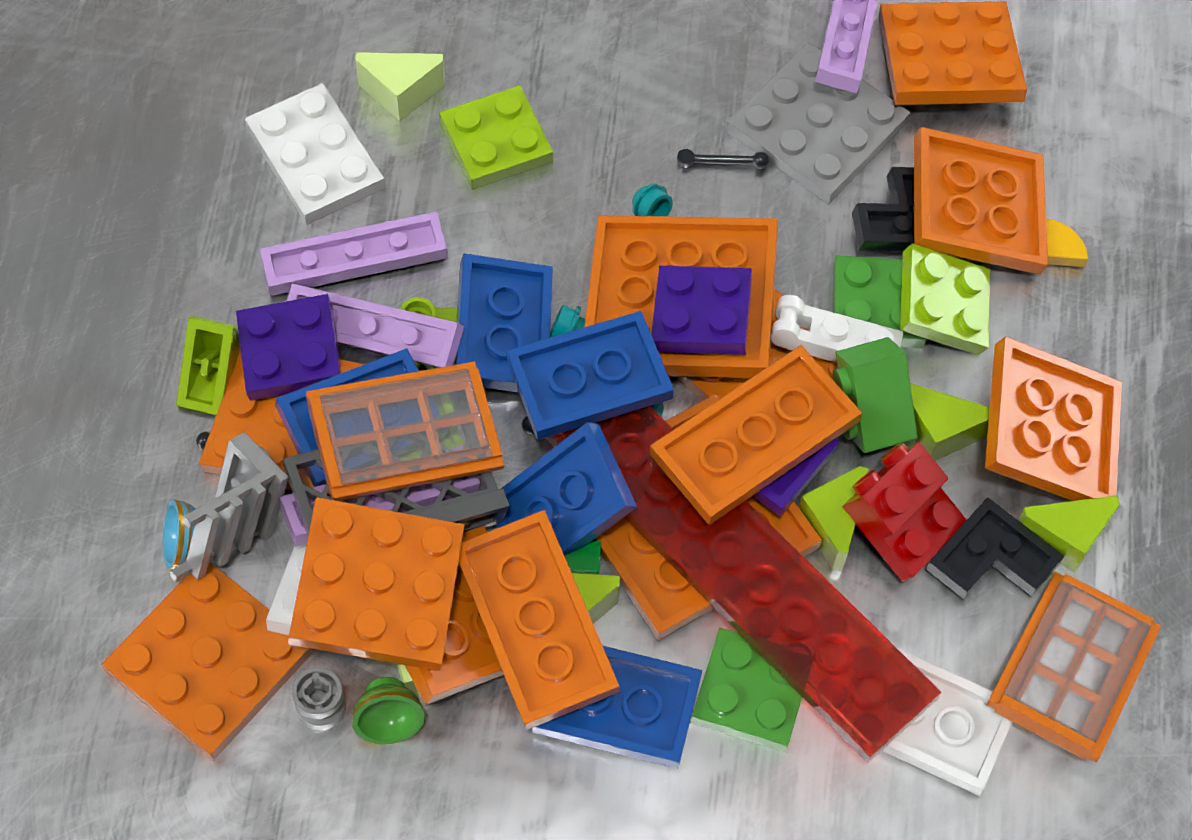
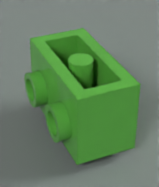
M889 337L835 351L838 369L833 370V381L862 412L860 422L843 433L847 440L852 439L864 453L918 438L906 352Z

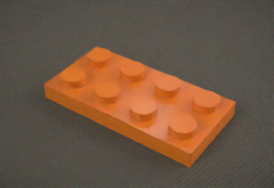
M800 345L650 445L649 454L710 525L859 423L862 412L806 349Z
M545 510L461 543L458 563L526 730L620 692L618 681Z

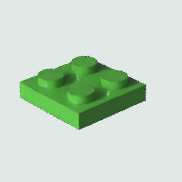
M835 255L833 263V313L901 331L902 260ZM903 331L901 347L923 349L926 338Z
M719 628L690 723L786 752L814 656Z

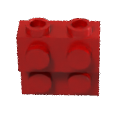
M920 441L909 447H906L901 442L889 450L880 459L884 466L878 472L874 469L861 477L852 486L856 494L842 506L902 582L913 578L967 520L941 488L949 479Z

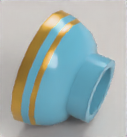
M175 499L170 500L167 506L163 525V557L167 569H174L186 562L195 526L188 528L182 522L184 515L195 510L193 505Z

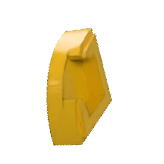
M1046 218L1048 265L1085 267L1088 262V253L1079 235L1067 225Z

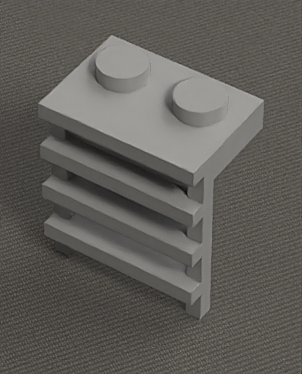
M245 432L229 440L215 498L183 517L182 522L188 528L193 526L195 528L186 562L170 571V577L175 583L190 574L196 580L201 579L205 576L210 562L215 561L220 567L228 563L231 550L237 548L242 554L250 550L253 537L257 535L264 541L272 537L280 510V497L284 496L289 477L275 464L269 453L263 447L258 446Z

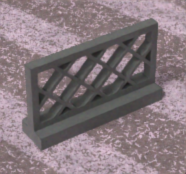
M467 408L464 410L434 417L433 420L456 417L470 413ZM474 424L460 425L466 440L462 450L480 447ZM451 427L436 429L437 435H439L441 430ZM426 431L387 438L390 452L396 442L409 440L424 448L419 458L426 457L431 451L428 438L423 436L426 434ZM377 441L338 447L344 472L350 471L344 468L349 456L360 452L378 460L376 466L383 465L379 449H377ZM440 444L442 453L453 452V450ZM318 449L284 458L283 467L286 475L289 477L288 481L307 536L309 535L313 514L308 498L314 501L316 497L332 500L328 496L327 484L321 493L303 484L298 469L313 465L323 469ZM391 455L393 463L402 461ZM476 455L477 460L484 459L486 455ZM467 457L458 458L455 464L473 460ZM421 466L411 467L407 469L411 470L412 472L421 471ZM492 471L478 474L484 489L469 494L452 486L453 479L446 480V482L439 481L427 484L441 492L434 504L424 507L405 498L410 487L403 488L400 495L392 491L375 494L395 504L391 511L398 512L401 507L407 510L403 512L405 514L465 524L463 532L481 526L489 527L502 523L510 506L503 488L498 489ZM377 474L371 475L369 479L364 477H357L355 479L361 482L373 480ZM446 494L453 497L452 499L442 501ZM367 495L359 497L356 505H362Z

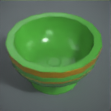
M380 677L374 679L366 686L365 693L356 702L353 709L352 727L356 735L367 742L378 745L395 744L409 739L420 730L424 724L425 713L419 698L407 687H404L399 679Z

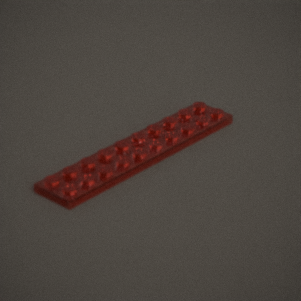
M650 406L595 422V424H599L637 505V508L624 518L867 763L939 699L942 692L746 500L710 525L703 519L649 454L650 445L674 430ZM579 428L546 437V439L556 447Z

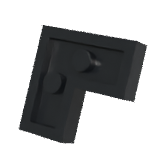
M892 167L887 174L892 204L857 203L854 207L852 218L859 251L903 252L912 243L914 244V167Z
M987 497L929 561L926 570L963 599L969 595L993 567L1030 596H1033L1061 564L1064 555Z

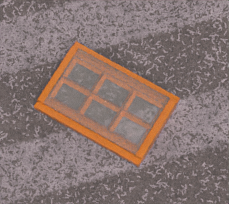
M475 361L306 391L307 406L332 500L340 501L502 470L504 468L503 454L479 369L476 367Z
M1054 572L986 705L995 709V713L1085 761L1088 758L1097 763L1159 633L1161 625L1153 622L1154 619L1066 573L1063 576Z

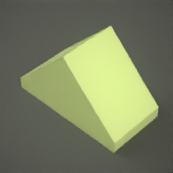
M356 52L355 61L358 85L399 122L445 87L443 54Z

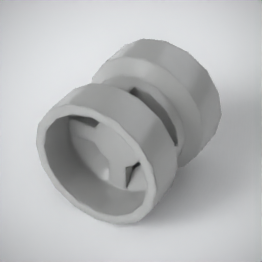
M325 667L305 669L296 677L292 684L291 694L299 720L306 727L319 731L333 728L341 722L346 710V701L339 677L332 670Z

